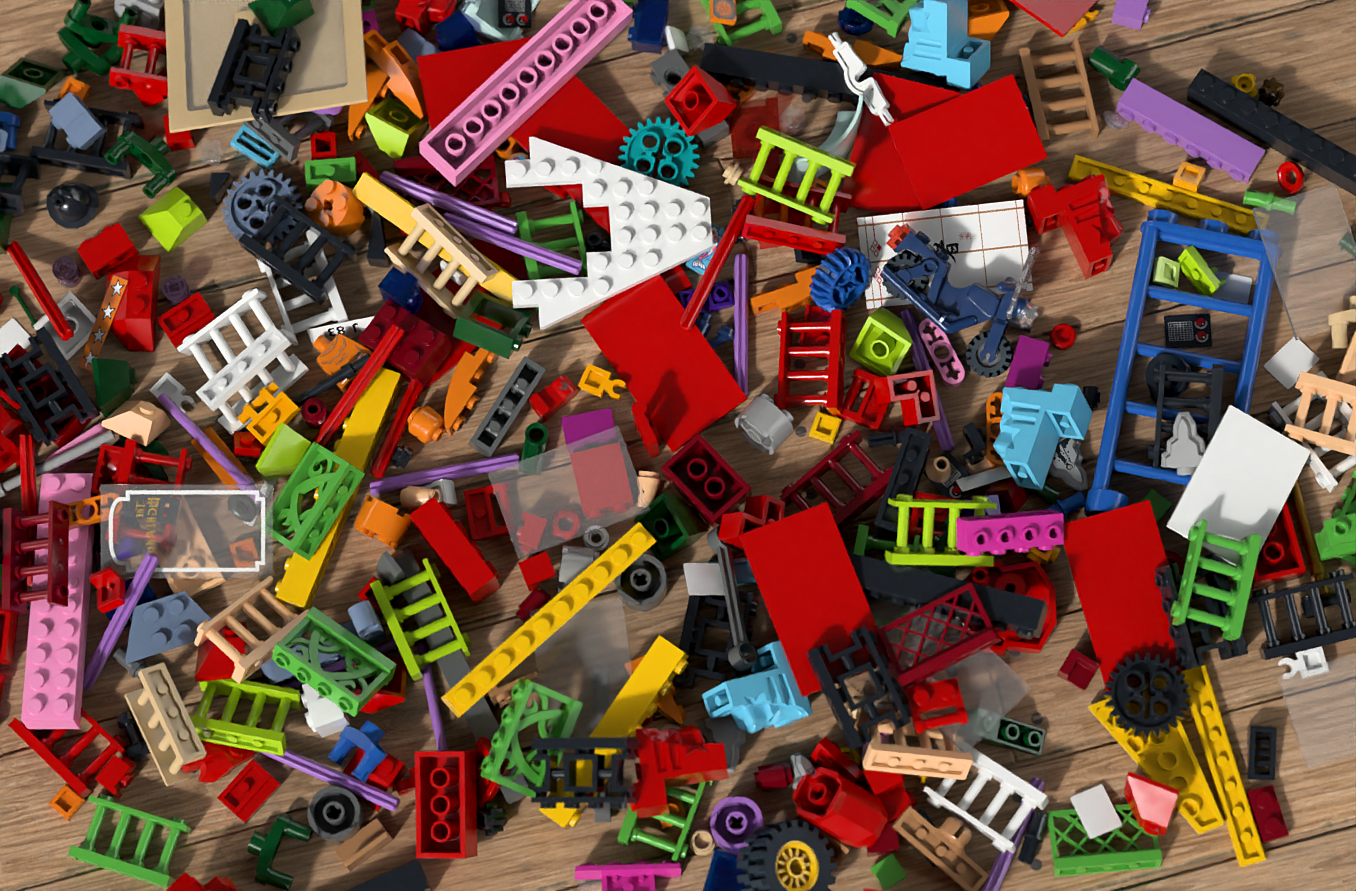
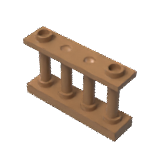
M1078 38L1073 39L1071 51L1035 57V55L1030 54L1029 47L1019 49L1018 62L1030 116L1041 138L1044 149L1048 148L1049 140L1054 135L1090 129L1093 140L1097 139L1099 130L1102 129L1101 117L1095 114L1083 62L1086 61L1085 48L1079 45ZM1072 60L1075 62L1076 74L1043 80L1035 76L1034 70H1037V67ZM1080 84L1082 93L1080 97L1048 103L1040 99L1039 93H1042L1044 89ZM1085 106L1086 120L1053 126L1046 124L1045 116L1049 112Z

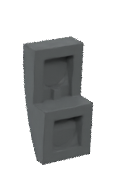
M384 552L378 561L376 573L385 586L388 585L390 587L403 579L405 574L389 552Z

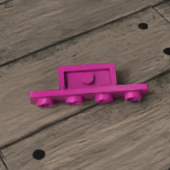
M671 860L661 861L659 864L637 861L632 865H622L621 862H609L606 865L585 862L580 864V866H575V880L601 879L602 891H655V878L681 877V864Z

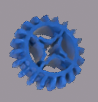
M845 246L841 247V249L836 248L833 254L828 253L827 258L821 260V265L815 268V275L811 276L813 282L809 285L811 288L810 295L813 297L816 305L830 313L831 310L846 311L849 305L854 306L855 301L860 299L862 292L866 291L865 287L870 283L868 278L872 275L870 271L872 265L869 263L866 255L851 246L849 248Z

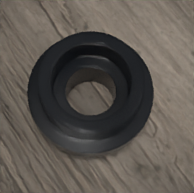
M404 443L402 447L397 446L392 456V459L395 460V467L401 466L405 468L413 453V449L409 448V444Z

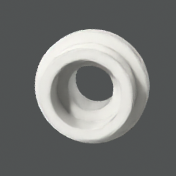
M592 526L584 533V544L587 548L594 549V551H601L609 543V534L601 526ZM595 535L601 537L599 543L592 542V538Z

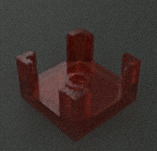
M777 97L766 98L765 106L741 108L740 101H735L737 106L729 114L733 159L752 158L753 155H758L762 144L760 143L761 139L756 138V135L762 125L781 132ZM775 146L774 149L771 148L770 153L778 152L779 155H782L783 149Z

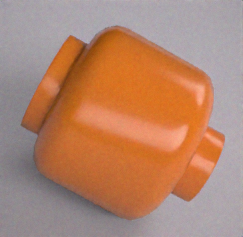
M1040 167L1022 168L1017 171L1016 175H1013L1011 181L1013 193L1023 201H1027L1028 193L1035 186L1051 184L1050 177Z
M419 406L408 417L409 432L425 444L433 440L438 442L446 432L444 429V417L430 406L422 408Z

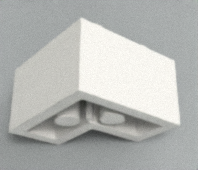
M308 684L302 685L304 693L300 694L305 709L308 708L309 711L305 713V717L314 733L318 732L323 738L342 731L345 726L351 727L347 712L342 711L338 705L328 698L322 697Z

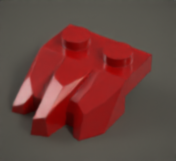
M222 715L215 718L214 720H220ZM201 740L207 753L203 759L183 765L181 769L186 773L199 769L201 771L198 778L199 782L214 783L229 775L232 769L253 759L255 753L249 749Z

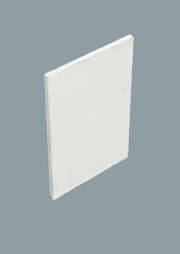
M1229 405L1166 526L1181 534L1184 538H1188L1190 527L1203 519L1207 521L1206 532L1241 541V539L1250 534L1262 536L1260 552L1311 451L1254 419L1249 414ZM1207 542L1202 543L1203 548L1234 566L1238 564L1240 555L1237 551Z

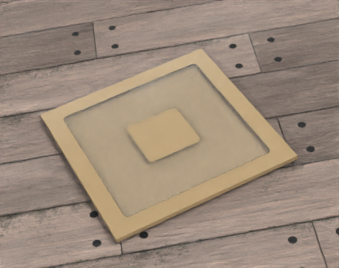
M165 0L170 133L256 120L253 118L252 108L234 105L231 115H226L224 112L222 117L213 115L207 103L238 18L247 19L251 26L254 23L259 24L262 32L261 35L271 37L248 7V4L253 0ZM310 0L315 14L292 27L296 29L298 37L301 39V48L295 54L293 70L291 73H288L285 91L283 94H280L277 113L272 117L368 102L361 0ZM250 43L248 51L258 52L260 47H254ZM270 49L268 54L277 55L278 58L280 50ZM250 63L245 77L263 79L267 66ZM235 85L232 90L233 93L243 94L244 91L243 88H236ZM254 91L253 96L261 97L263 100L265 92Z

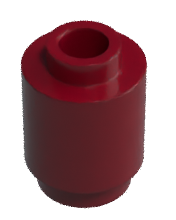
M318 398L308 399L301 408V414L306 424L313 429H320L330 415L325 403Z
M534 589L518 606L519 610L515 614L526 623L553 598L544 589L540 591Z
M780 761L757 766L758 772H753L756 787H762L763 792L785 788L787 784L793 783L789 762L782 763Z

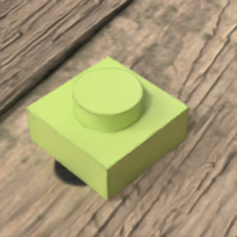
M1163 256L1156 257L1152 282L1170 289L1178 288L1180 263Z

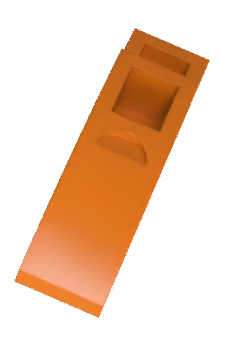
M375 29L364 34L365 54L391 78L386 85L420 120L426 117L428 112L419 77V69L413 59L397 40L389 44Z
M806 30L803 37V48L822 55V61L839 63L833 54V50L836 48L829 38L822 32ZM856 39L852 48L867 68L890 72L901 70L903 56L899 52L890 48H880L870 40L862 41Z
M805 266L801 268L798 273H795V284L785 283L780 285L777 290L756 293L753 298H750L753 314L757 315L778 308L782 316V312L789 314L811 303L813 297L810 295L811 288L809 285L813 282L811 276L815 275V268L819 266Z
M479 348L475 356L465 351L452 376L445 401L444 421L445 429L449 435L452 436L455 430L459 431L466 421L465 415L469 410H473L477 406L480 394L474 384L478 385L485 375V368L489 363L492 364L496 360L497 354Z

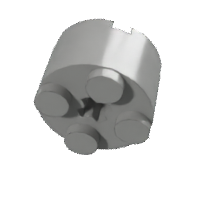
M764 393L760 397H755L734 420L737 429L742 426L745 430L742 435L750 444L762 452L768 449L770 455L794 431L791 424L794 420L792 415L784 409L780 410L777 408L773 400Z
M563 545L557 594L597 560L599 552H594V549Z

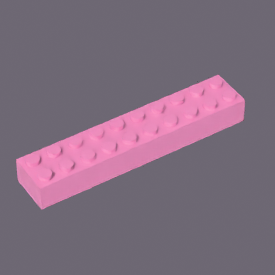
M572 0L420 142V154L456 187L630 24L633 10L622 0Z
M93 473L42 474L38 514L49 512V501L51 500L68 504L93 497L90 493L94 479ZM87 505L82 511L84 518H90L94 515V506ZM76 514L70 516V517H72V516L75 517V518L77 519V521H78V518H77ZM48 523L37 525L36 540L48 538ZM96 523L69 530L68 607L49 604L47 599L31 602L21 721L28 729H80L91 591L90 575H92L95 539L94 526H96ZM48 548L35 550L34 565L48 563ZM48 574L33 576L32 591L48 588Z

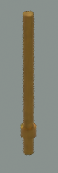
M1296 480L1290 494L1311 565L1308 567L1310 575L1316 581L1325 578L1326 570L1324 563L1320 562L1299 484ZM1327 585L1319 587L1321 597L1330 594Z

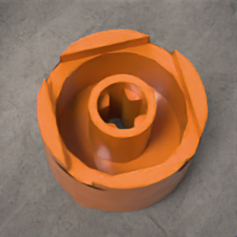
M328 179L319 185L311 197L307 199L305 209L308 211L309 218L327 232L335 236H349L355 233L362 225L365 218L362 215L363 207L366 208V204L351 193L353 188Z
M367 495L354 521V529L370 538H374L376 534L378 535L377 540L396 549L397 545H401L412 520L407 513L403 514L399 509Z

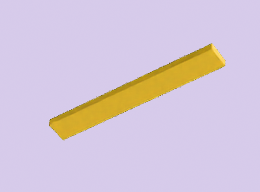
M1076 154L1067 178L1069 181L1080 183L1088 175L1095 174L1097 176L1103 173L1110 194L1170 211L1196 221L1204 219L1221 221L1229 226L1228 231L1248 237L1250 230L1265 229L1269 215Z
M367 172L363 173L351 193L404 232L410 234L417 224L416 220L410 215L415 206ZM425 230L417 241L430 248L434 238ZM444 247L437 254L448 263L452 259V255ZM480 253L499 272L494 279L482 284L478 281V284L502 301L513 305L512 281L520 280ZM460 264L457 269L469 277V272Z
M1206 665L1184 671L1181 670L1179 674H1185L1182 684H1189V688L1185 690V693L1191 695L1188 703L1239 867L1266 861L1267 859Z

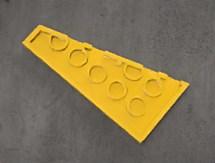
M1162 678L1153 681L1155 687L1159 689L1166 688ZM1149 683L1145 684V690L1143 695H1141L1145 696L1144 717L1146 719L1149 718L1148 703L1152 697L1148 694ZM1108 698L1088 706L1093 715L1149 779L1180 790L1176 809L1199 835L1225 824L1179 719L1175 718L1178 722L1177 728L1168 725L1170 732L1167 735L1160 730L1158 738H1155L1153 732H1150L1147 739L1144 738L1143 732H1139L1135 738L1133 729L1124 733L1125 724L1122 723L1117 727L1115 726L1118 719L1117 716L1109 718V713L1113 708H1105L1104 705L1111 699ZM1136 703L1126 705L1128 712L1131 714H1138L1140 712V707ZM1155 704L1153 706L1155 713L1158 715L1167 713V709L1163 704Z

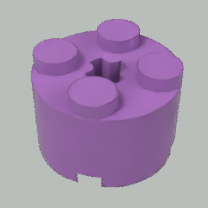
M732 796L721 800L714 807L710 819L712 836L718 846L734 854H738L741 847L748 846L744 842L747 836L754 835L753 831L755 829L764 827L759 807L746 797ZM741 820L742 828L732 829V821L739 822Z

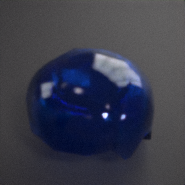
M846 3L844 9L839 10L838 26L848 35L863 36L873 29L875 22L854 9L847 8Z

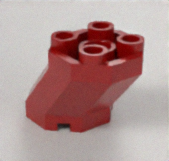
M823 767L817 768L815 770L817 773L811 776L806 774L801 777L792 794L793 801L797 805L796 812L800 817L838 838L844 844L856 848L874 845L888 821L887 810L884 809L883 802L878 797L845 779L838 772Z

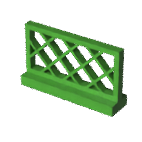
M1129 804L1113 805L1116 813L1124 818L1121 822L1122 826L1111 830L1113 833L1105 842L1098 837L1092 838L1101 847L1096 853H1088L1082 846L1089 839V836L1084 826L1079 823L1080 818L1076 810L1047 811L1054 877L1160 868L1162 855L1161 849H1159L1158 836L1151 835L1145 832L1144 828L1139 827L1137 821L1131 818L1133 812ZM1053 818H1065L1071 825L1062 833L1054 827ZM1127 821L1139 829L1132 840L1120 832ZM1074 826L1086 834L1079 844H1076L1067 837ZM1144 833L1152 839L1153 848L1142 849L1135 841ZM1055 834L1060 837L1057 841ZM1116 835L1128 844L1122 851H1115L1108 845ZM1063 840L1075 848L1070 855L1058 856L1057 847Z

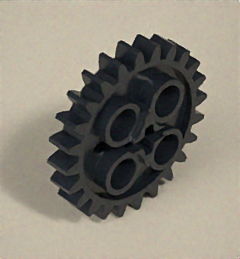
M1146 653L1144 660H1141L1140 656L1135 654L1134 662H1131L1126 657L1124 660L1125 667L1121 664H1116L1115 668L1118 673L1110 672L1109 677L1114 682L1106 681L1105 687L1111 689V691L1104 692L1103 697L1111 700L1106 702L1104 706L1105 708H1113L1109 713V718L1118 717L1115 724L1116 727L1122 723L1125 724L1124 733L1133 729L1135 738L1139 732H1143L1145 739L1148 738L1150 732H1153L1155 738H1158L1160 730L1166 735L1169 734L1168 725L1173 728L1178 727V722L1175 718L1179 720L1184 719L1185 715L1180 710L1185 711L1189 708V705L1183 702L1191 697V695L1183 693V691L1189 688V684H1181L1185 674H1175L1179 667L1178 665L1171 669L1168 667L1170 659L1161 663L1159 654H1157L1154 660H1150L1149 653ZM1145 673L1149 674L1148 694L1152 696L1148 703V719L1144 717L1145 696H1141L1145 690ZM1129 677H1136L1141 685L1138 688H1131L1127 684V679ZM1162 678L1166 681L1167 687L1159 689L1155 687L1153 680ZM1136 703L1140 707V712L1138 714H1131L1128 712L1126 705ZM1155 704H1163L1167 709V713L1158 715L1155 713L1153 706Z

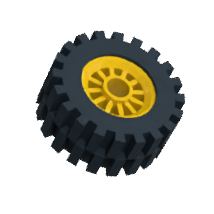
M798 820L763 825L764 827L755 829L753 831L754 835H749L744 840L748 846L741 847L738 853L744 856L743 860L737 861V868H742L743 874L737 875L738 883L744 882L746 886L741 891H832L828 888V885L835 884L836 877L831 876V871L837 870L836 863L830 862V857L834 856L833 849H826L825 847L829 842L826 836L818 837L820 832L818 828H809L810 823L805 821L798 822Z

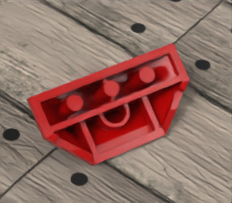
M134 255L107 275L106 292L113 275L128 280L109 330L129 352H154L161 265L160 255Z

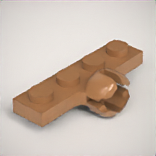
M907 806L891 825L965 891H977L990 876L965 854L964 847L971 840L972 832L967 826H961L962 822L958 819L947 817L939 827L935 828L912 807Z

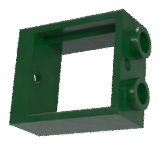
M476 290L457 317L453 337L509 359L514 351L518 352L521 348L523 337L528 338L533 326L530 324L532 313L521 308H513V305ZM480 315L509 327L513 331L508 334L477 321V318Z

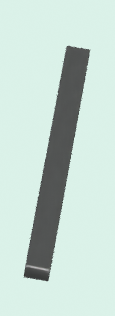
M409 546L391 554L405 574V577L399 582L421 572ZM427 582L403 592L409 605L433 595ZM438 604L414 614L420 628L444 617ZM449 626L425 637L431 650L455 640ZM460 649L437 659L451 689L471 672ZM484 696L464 713L476 740L479 737H486L492 741L494 734L500 727ZM516 765L510 770L507 776L511 775L516 770ZM522 773L513 781L516 784L528 787V783ZM503 785L500 787L509 805L526 797V795Z

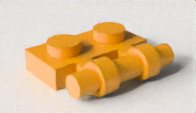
M273 381L266 388L263 386L258 391L259 395L250 404L247 403L242 408L243 411L237 416L238 420L243 424L250 418L253 419L246 428L264 446L269 443L280 422L287 425L301 411L283 391L276 397L273 396L279 389ZM267 401L269 404L258 414L257 411Z

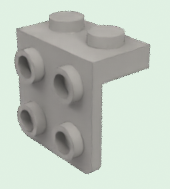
M115 0V16L121 17L124 9L131 7L138 12L135 24L158 31L162 28L165 0Z

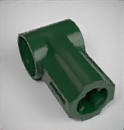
M1101 45L1095 48L1087 61L1088 65L1108 77V81L1120 91H1125L1132 79L1136 78L1141 72L1139 66L1128 58L1121 59Z
M532 423L525 430V442L519 467L520 473L541 476L546 447L549 443L548 431L541 423ZM535 431H541L544 433V437L541 441L535 442L530 439L531 434Z

